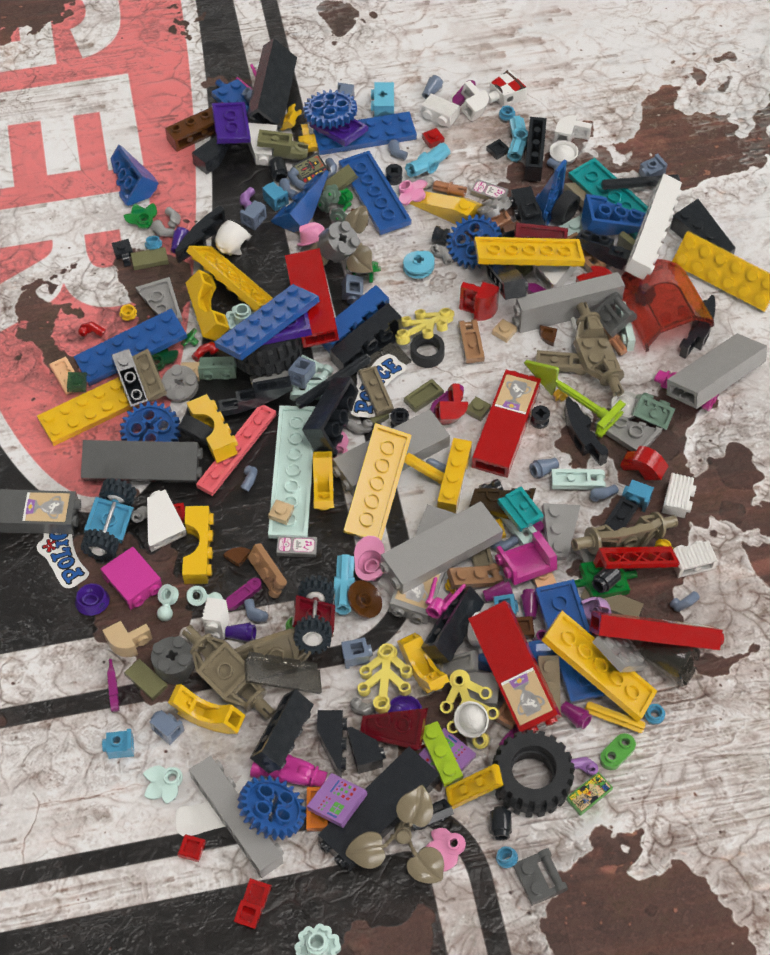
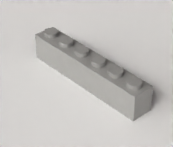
M210 755L190 768L191 778L260 877L263 878L282 865V855L284 852L278 843L274 844L271 841L272 835H269L267 839L264 837L263 832L257 835L256 828L249 829L250 822H243L246 816H240L239 813L242 809L237 808L239 804L237 799L240 793L238 794L234 789L236 785L230 776L226 777L224 775V768L220 761H214Z

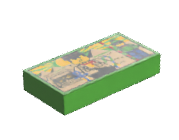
M598 772L570 794L566 800L581 816L610 793L613 787Z

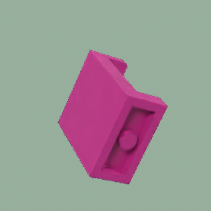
M540 531L532 533V542L505 552L501 546L496 547L497 555H495V561L498 566L503 568L505 577L510 579L513 585L557 570V555Z
M131 547L100 568L103 579L107 583L110 582L127 602L130 610L141 606L146 599L158 594L159 589L163 586L161 578L134 547Z

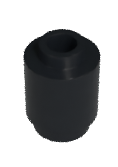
M281 157L272 158L268 163L270 173L276 182H280L282 178H287L288 171L285 160Z
M603 568L594 576L592 586L599 593L608 592L621 580L620 570Z
M504 806L494 807V810L490 811V833L494 840H508L512 833L511 811L507 810Z

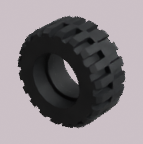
M301 337L262 345L242 361L234 357L235 364L240 370L252 376L255 374L257 377H262L263 375L268 377L276 373L277 375L281 374L284 370L288 371L297 358L302 356Z
M526 730V733L523 735L521 731L514 733L513 739L508 737L504 740L503 745H499L492 765H499L503 786L495 789V796L498 800L503 799V806L507 809L512 807L514 809L513 813L519 815L520 812L526 813L525 817L531 818L533 814L537 813L538 817L545 816L546 811L550 814L556 811L557 806L561 807L566 797H568L574 780L575 767L574 763L571 762L572 756L570 752H565L566 746L562 742L558 744L555 736L550 735V737H547L543 731H539L536 734L533 733V730ZM528 758L539 760L550 769L552 781L543 788H527L521 785L513 776L512 768L514 764Z

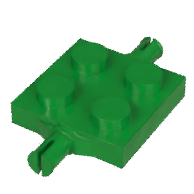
M593 561L580 563L579 569L582 579L574 581L577 588L585 587L590 597L607 598L616 595H627L631 590L627 579L637 578L638 576L636 570L625 572L623 569H619L621 580L608 592L599 593L592 586V580L604 567L596 568Z

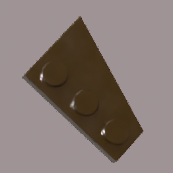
M475 488L469 507L481 501L491 515L510 520L497 501L517 488H511V490ZM536 488L525 490L533 500Z

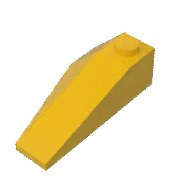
M424 191L426 194L424 200L420 202L411 201L409 203L453 224H456V222L461 224L462 218L468 220L469 215L474 219L475 215H478L477 210L483 206L481 203L470 198Z

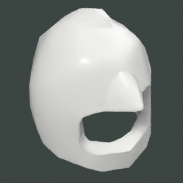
M227 220L219 228L215 243L221 253L242 255L240 247L245 240L249 241L252 235L237 223Z

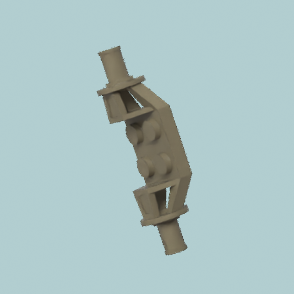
M581 302L576 306L580 317L576 321L577 328L573 344L584 371L597 378L601 385L610 386L612 395L619 397L624 393L620 381L624 378L625 374L620 369L616 355L600 322L601 317L599 313L590 312L587 302Z
M652 512L650 515L640 516L634 527H622L615 531L607 524L596 528L588 527L585 530L584 537L571 540V546L574 551L587 548L591 554H597L598 549L602 547H646L654 537L657 539L663 538L666 529L677 527L678 519L675 515L663 518L659 512Z
M192 625L187 626L186 629L188 631L183 630L182 635L193 644L190 653L193 655L196 672L225 701L242 706L246 711L255 708L265 720L271 718L272 716L268 712L273 715L276 710L263 699L267 690L262 687L256 671L228 642L214 638L211 633L202 637ZM200 653L205 657V660L202 659Z
M295 628L252 640L235 649L245 661H252L253 666L251 667L256 671L259 679L301 667L311 654V651H308V654L304 653V649L299 651L298 646L295 645Z

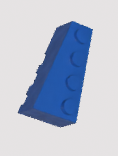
M375 285L335 318L339 341L321 345L330 353V349L389 303V297Z

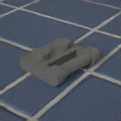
M618 292L612 293L593 311L599 313L602 326L612 337L620 332L629 322H633L637 318V314L628 308ZM613 304H616L625 314L622 318L611 307Z
M549 848L522 859L513 866L532 906L568 890L566 883L562 881L551 859L552 854ZM541 861L544 862L555 885L553 888H549L538 866V863Z

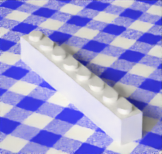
M666 174L662 175L655 187L624 271L644 280L647 274L651 275L655 268L653 264L658 259L659 254L657 253L662 248L663 243L661 242L667 234L665 231L671 223L670 220L675 212L673 210L682 192L680 190L682 182Z

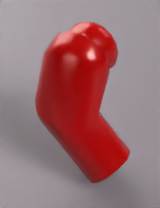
M91 321L83 323L78 333L84 337L87 336V333L94 332L102 337L106 329Z
M209 342L199 346L191 357L194 361L198 362L200 357H203L208 351L214 355L218 348H216L214 342Z

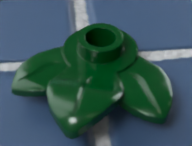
M168 348L152 355L158 371L163 370L166 365L172 364L177 359L178 350L168 351Z

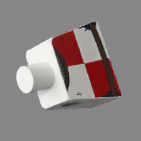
M508 69L491 81L488 102L491 104L497 101L503 107L524 101L527 98V86Z

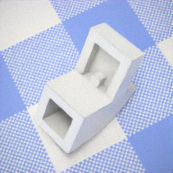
M468 81L464 84L461 92L466 98L461 110L472 122L483 115L489 97L486 90L480 92L471 81Z
M575 115L563 117L557 123L554 143L561 140L571 142L573 137L589 140L592 124L577 121V116Z

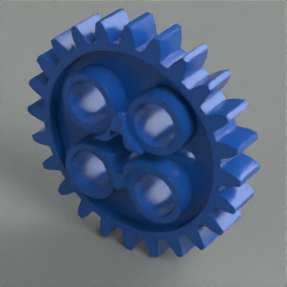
M331 89L329 92L323 90L322 94L317 92V96L311 95V98H307V102H304L303 107L304 118L307 119V122H311V125L316 124L317 128L322 126L323 129L326 126L331 129L332 126L338 128V125L344 126V123L349 124L350 120H354V116H357L358 112L356 100H354L353 96L350 97V93L345 94L344 91L338 93V90L332 92Z
M476 214L474 219H472L469 215L468 220L462 218L461 224L456 222L457 228L451 227L453 233H448L451 239L446 240L448 243L446 247L453 261L457 262L459 266L464 263L465 269L469 265L472 270H474L475 265H478L479 269H481V264H478L476 254L470 255L475 251L474 241H471L465 232H468L473 240L475 237H503L500 227L497 226L495 221L492 222L490 217L486 220L485 216L482 215L479 219Z
M147 401L146 406L140 403V408L138 409L133 406L134 412L127 411L128 417H123L124 423L120 424L122 430L119 432L122 436V441L155 440L157 442H179L177 437L181 436V432L178 430L180 420L179 417H176V412H172L170 406L165 409L164 403L158 406L157 401L153 405H150V402ZM162 427H168L165 430H160Z
M260 775L258 780L253 777L251 782L247 781L245 786H243L237 799L239 801L237 808L242 809L239 815L246 816L243 822H250L249 829L256 828L257 835L263 832L266 839L269 835H272L273 840H276L278 835L281 840H284L286 836L291 838L293 834H297L304 824L306 817L304 813L306 807L301 806L304 799L297 798L300 793H293L294 786L288 788L286 786L287 781L279 783V777L275 781L272 780L270 775L266 780L262 775Z

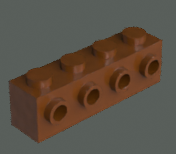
M212 107L165 128L167 140L176 152L216 134Z

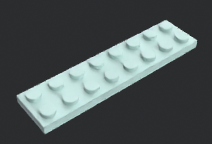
M279 406L270 510L277 499L294 505V511L287 525L269 519L268 538L308 537L314 449L303 433L302 428L315 406H305L302 409H299L298 406Z

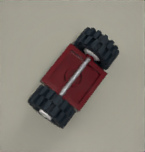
M313 575L310 580L308 577L304 581L302 580L298 587V595H296L294 600L292 627L295 628L294 641L300 651L304 649V653L307 654L308 651H311V654H315V651L320 654L322 649L326 651L327 646L330 647L334 632V586H332L331 581L327 582L328 579L326 577L322 580L319 575L318 578H315Z

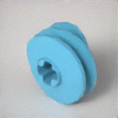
M429 251L410 252L403 260V270L411 278H425L434 270L435 258Z

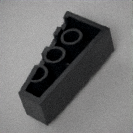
M696 199L673 215L670 229L682 239L686 232L689 231L732 254L735 253L736 247L699 199Z
M387 303L330 349L331 361L341 370L365 353L373 357L396 343L395 335L398 330L402 329V316Z
M351 377L332 378L302 428L303 433L315 452L332 451V457H337L338 450L336 448L338 443L342 442L343 435L341 433L343 427L348 424V412L352 411L359 392Z

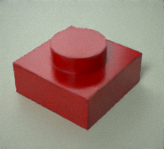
M437 128L422 133V139L430 149L445 141V138Z

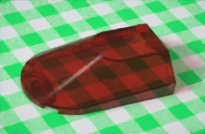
M657 259L655 264H653L655 265L651 275L647 274L644 280L626 271L621 276L625 284L622 300L630 310L637 314L636 320L631 322L645 352L649 351L650 345L661 333L689 322L699 320L709 323L710 327H714V319L687 273L681 266L672 261Z

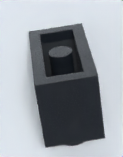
M347 727V737L358 774L382 768L383 759H386L383 746L379 747L376 739L353 727Z

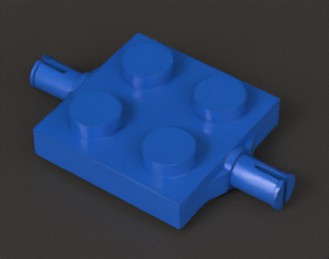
M220 79L216 80L215 84L219 88L212 91V97L218 103L245 102L246 111L248 112L249 103L242 95V92L247 87L239 79L228 84H224Z

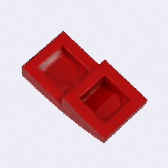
M250 878L243 900L240 901L234 922L255 929L264 910L272 885Z

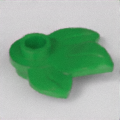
M154 203L146 208L134 204L131 213L125 214L124 219L127 223L135 224L139 228H149L153 223V218L157 215V207Z

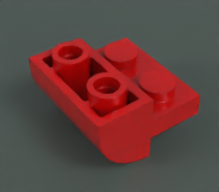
M463 282L460 288L459 309L473 313L474 319H477V321L492 318L498 310L500 287L486 282H482L480 287Z

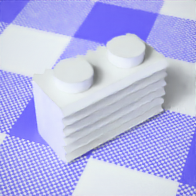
M432 93L421 106L422 117L434 122L436 121L439 125L447 126L448 128L460 115L459 105Z
M671 473L662 513L685 518L686 512H691L693 502L689 501L690 496L694 497L696 486L693 485V477L690 478L689 476Z
M696 541L692 545H680L673 549L680 562L678 567H673L678 578L716 568L718 560L709 541Z
M206 599L204 613H202L205 635L211 633L214 638L225 639V629L229 623L226 600Z

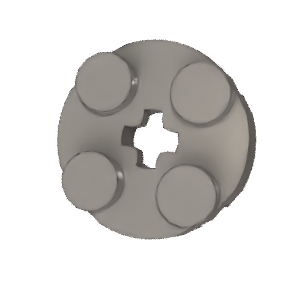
M506 193L501 194L495 200L488 199L482 203L483 206L477 210L480 218L484 215L486 220L489 217L493 218L501 214L500 210L503 208L506 211L512 203Z
M173 365L162 378L167 391L166 396L173 402L188 401L198 391L197 375L187 366ZM183 380L184 386L176 388L177 381Z

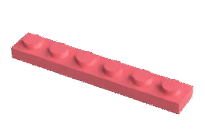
M266 405L257 407L235 434L238 446H236L238 454L218 463L214 461L196 483L197 488L213 496L276 417V411Z

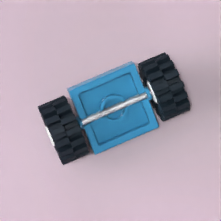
M107 478L103 481L99 497H96L84 528L85 535L80 546L84 554H88L89 557L93 556L96 560L100 558L101 561H104V559L109 561L115 558L119 543L122 544L134 508L132 505L137 490L135 487H132L131 483L127 484L125 480L122 482L119 478L117 480L115 478H111V480Z

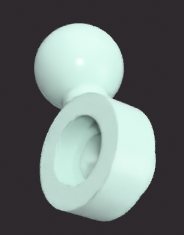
M169 584L163 585L158 591V600L162 603V606L157 610V617L164 622L172 618L173 611L170 605H173L179 596L178 589Z
M192 586L186 593L187 601L194 606L202 605L206 602L207 598L223 599L222 595L218 592L207 594L201 586ZM194 592L200 594V597L196 600L193 598Z

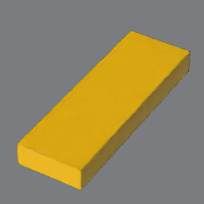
M493 764L445 787L447 800L452 809L503 786L500 767L497 764Z

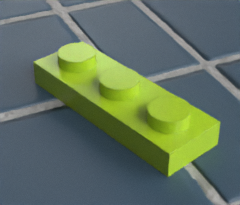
M438 721L426 725L422 741L436 771L440 773V780L445 787L462 780L464 777Z

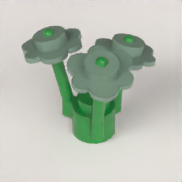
M336 184L327 185L323 195L319 198L317 206L322 212L329 213L330 203L345 205L343 209L333 208L330 214L331 220L343 222L347 216L344 212L352 205L353 194L348 188L338 191Z

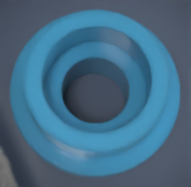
M508 105L503 106L499 111V117L504 121H509L515 116L513 107Z
M158 236L146 238L145 247L147 249L154 250L162 246V240Z
M651 704L644 717L651 724H660L665 718V710L659 704ZM651 713H656L658 717H653Z
M504 846L498 850L496 861L502 868H511L517 863L518 854L513 848Z

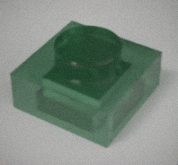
M68 372L67 392H86L87 372Z

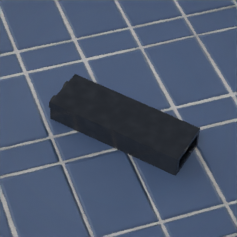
M274 38L263 45L247 116L257 124L277 125L279 130L283 126L297 57Z
M408 747L365 788L367 796L344 828L330 822L318 834L319 847L326 854L330 852L335 857L334 861L340 868L343 869L345 867L350 872L357 864L346 856L349 844L365 832H377L383 839L401 821L396 812L399 799L420 785H423L427 792L430 793L440 783V773L411 747Z

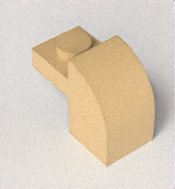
M119 621L103 630L111 650L121 657H134L138 655L136 647L144 646L152 640L147 624L128 633L122 622Z

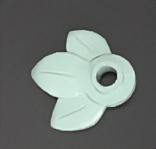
M158 765L143 772V775L151 782L145 791L146 798L154 800L162 797L163 801L167 804L177 797L178 786L183 781L182 772L178 768L169 767L166 769ZM171 776L176 777L174 781H169Z

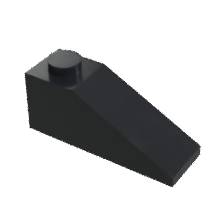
M216 136L192 152L193 164L206 175L220 166L231 143L217 144Z

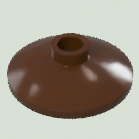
M358 580L350 585L347 596L353 611L363 618H374L382 609V598L377 588L364 580Z

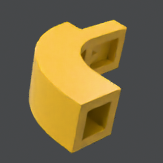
M332 451L313 452L314 509L328 510L334 508Z
M413 633L397 641L406 664L412 667L415 680L426 693L439 690L449 682L447 674L440 671L421 648L424 642L420 635Z
M182 684L175 686L168 701L171 706L178 710L177 714L187 721L224 734H238L246 716L232 704L217 705L207 702Z

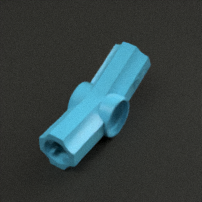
M520 115L514 116L509 120L512 142L507 157L513 162L522 159L528 141V131L525 127L524 118H521Z
M443 142L439 143L430 152L421 153L417 160L406 164L405 170L407 175L412 178L424 172L434 173L439 163L451 154L450 149Z
M350 555L337 556L336 577H334L335 612L339 613V615H347L352 610L347 595L350 585L355 582V577H353L355 560L354 556Z

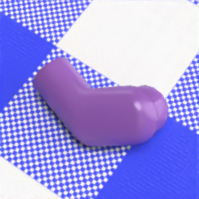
M252 187L244 191L239 198L241 206L243 205L245 209L248 205H251L252 202L249 199L255 194V190Z
M588 757L571 760L574 763L575 769H581L588 775L598 773V765Z

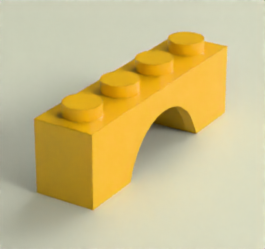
M198 270L186 282L188 294L190 295L202 336L216 341L230 327L226 315L216 312L211 308L212 296L216 289L212 274Z
M206 394L187 402L191 417L214 429L206 440L216 463L237 455L236 446H238V442L234 435H230L231 430L228 424L223 423L225 421L222 413L216 411L218 408L215 401L210 400Z
M453 438L437 501L438 508L457 514L463 479L471 456L472 441Z
M209 506L185 507L186 531L188 534L195 536L200 542L193 553L183 557L182 576L184 584H208V576H212V564H209V559L213 558V549L210 547V542H213V530H210V525H214V513H210Z

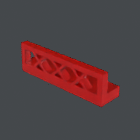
M671 546L602 547L598 549L593 561L596 568L604 567L605 569L678 567L680 564Z

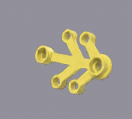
M442 308L439 312L426 313L424 309H418L415 311V318L417 320H411L410 316L402 317L403 327H415L409 330H398L395 335L396 343L399 345L410 343V336L421 330L424 339L432 338L434 336L433 329L435 323L439 332L446 331L448 329L447 323L453 321L454 311L449 308Z
M390 643L382 644L377 652L378 656L359 669L361 678L368 679L357 686L360 696H368L371 692L370 688L380 681L379 695L373 700L374 709L378 713L388 712L391 707L388 698L389 680L398 687L399 693L402 696H408L412 691L410 683L404 682L390 669L392 663L400 670L403 678L408 679L413 675L412 667L397 657V649ZM382 664V669L372 676V670Z
M455 670L450 675L449 682L452 688L446 701L440 704V709L443 713H451L453 711V703L460 692L462 698L460 705L467 701L477 702L486 709L489 719L495 720L499 717L500 712L498 708L489 707L471 698L468 691L470 689L479 693L482 699L487 700L493 695L491 688L482 687L472 682L469 674L464 670ZM458 676H461L463 678V682L461 684H458L456 682ZM484 689L489 691L488 697L483 696L482 692ZM446 703L450 705L448 711L444 710V704ZM494 709L496 711L495 717L490 716V710ZM453 718V720L447 724V730L450 733H458L459 731L457 729L455 731H452L450 728L451 724L454 723ZM487 733L481 735L484 740L481 745L477 743L478 737L472 738L474 747L478 749L488 747L490 737Z

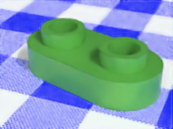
M625 733L618 735L602 751L600 756L602 767L607 770H616L634 752L636 747L635 739ZM622 741H627L629 745H623ZM608 755H613L615 759H609Z

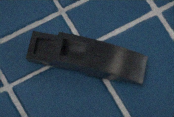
M582 229L576 236V239L580 240L581 247L599 261L619 270H623L627 264L631 251L621 246H614L615 239Z
M711 294L708 300L702 302L700 310L694 312L691 318L693 322L688 338H683L679 345V348H681L680 357L686 359L694 347L702 350L706 344L716 311L714 295Z
M567 397L564 408L565 422L573 443L582 456L590 453L597 463L602 466L607 463L609 453L607 447L598 441L593 431H590L592 423L590 417L580 410L576 402Z

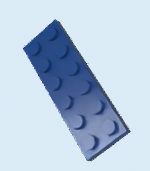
M410 111L359 119L358 121L368 126V131L346 147L313 129L319 155L387 145L393 139L398 142L417 140V133Z
M370 151L338 161L340 169L349 164L358 176L350 185L362 206L367 207L368 216L380 235L412 224L410 216Z
M292 284L217 339L215 346L219 350L242 361L319 303V296Z
M171 308L75 355L74 358L88 385L91 386L116 374L111 360L112 354L130 349L131 355L134 356L148 349L151 355H154L188 338Z
M574 579L535 588L534 592L547 631L557 615L563 611L592 635L589 631V624ZM559 656L560 674L569 703L573 704L606 696Z

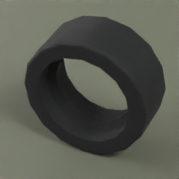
M569 190L564 191L554 204L551 218L562 225L570 221L578 210L581 201L580 197Z
M422 333L414 337L410 344L411 359L416 365L423 368L438 366L443 361L445 355V345L442 338L434 334L432 338L424 339ZM422 345H433L438 349V352L432 356H424L417 352V348Z
M184 415L178 426V430L200 444L208 446L206 438L213 432L211 427L188 415Z

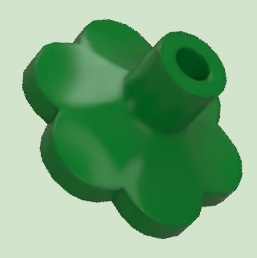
M195 328L187 334L188 338L181 342L183 347L187 343H191L193 346L198 344L199 341L194 337L197 332Z

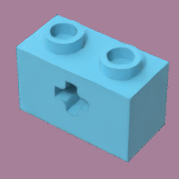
M374 82V89H371V99H374V101H371V111H374V117L394 114V82Z

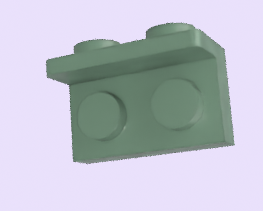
M200 357L198 366L200 380L236 378L237 366L234 357Z
M645 392L636 395L635 398L638 400L632 416L667 430L675 411L674 408L670 407V403L664 400L656 401L653 399V395Z

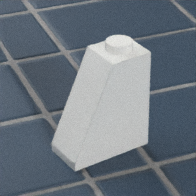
M249 123L251 143H248L255 164L269 166V161L274 158V149L258 147L259 129L278 132L277 125Z
M533 265V275L548 290L563 286L577 269V266Z
M166 490L153 492L147 498L148 544L151 552L187 535L186 529Z

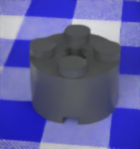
M339 221L334 222L319 234L317 247L320 248L321 255L325 259L338 263L355 252L360 244V240L349 222Z
M167 637L153 645L151 661L154 671L167 684L176 685L188 680L190 674L194 671L195 664L193 655L190 653L191 646L183 637Z

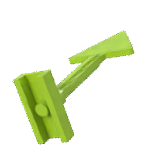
M530 360L524 362L533 375L541 379V384L551 395H553L557 387L595 413L601 419L597 423L595 432L600 438L623 415L624 412L621 410L626 405L623 401L619 400L608 411L558 380V367Z

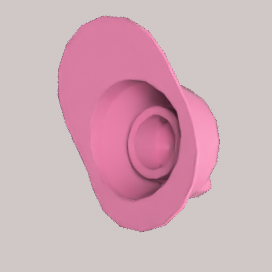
M316 222L300 226L301 241L297 243V246H306L319 241L318 236L325 230L324 227Z
M366 536L359 540L355 546V572L362 580L377 581V578L383 575L379 564L381 554L385 553V549L379 538Z

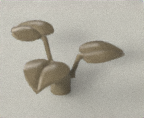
M360 206L352 210L345 218V221L349 222L358 234L365 230L368 223V210L366 206ZM319 241L314 243L309 250L317 249ZM360 242L355 252L347 259V268L351 272L359 274L373 272L371 249ZM321 255L324 266L329 260Z
M423 785L418 786L399 799L396 812L399 819L403 822L395 825L394 834H391L384 844H382V836L379 833L365 832L356 837L346 850V856L363 868L373 869L380 866L385 859L383 848H386L395 839L400 844H408L414 857L407 861V870L415 880L431 884L440 882L443 879L444 859L442 854L434 847H423L417 853L411 840V827L413 824L418 827H424L433 817L432 800Z

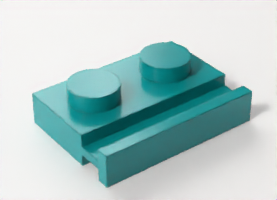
M522 486L506 494L505 497L499 498L497 501L519 532L544 518L543 513Z

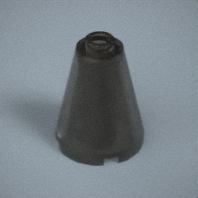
M644 641L639 650L645 661L680 686L689 683L697 668L694 666L695 660L699 661L700 650L696 647Z

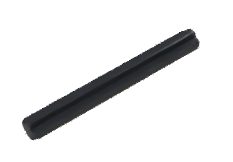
M678 174L668 175L680 181ZM662 175L604 179L601 182V187L603 190L651 187L657 185Z
M367 353L363 354L295 399L296 406L302 409L323 395L332 378L350 377L371 363V357Z

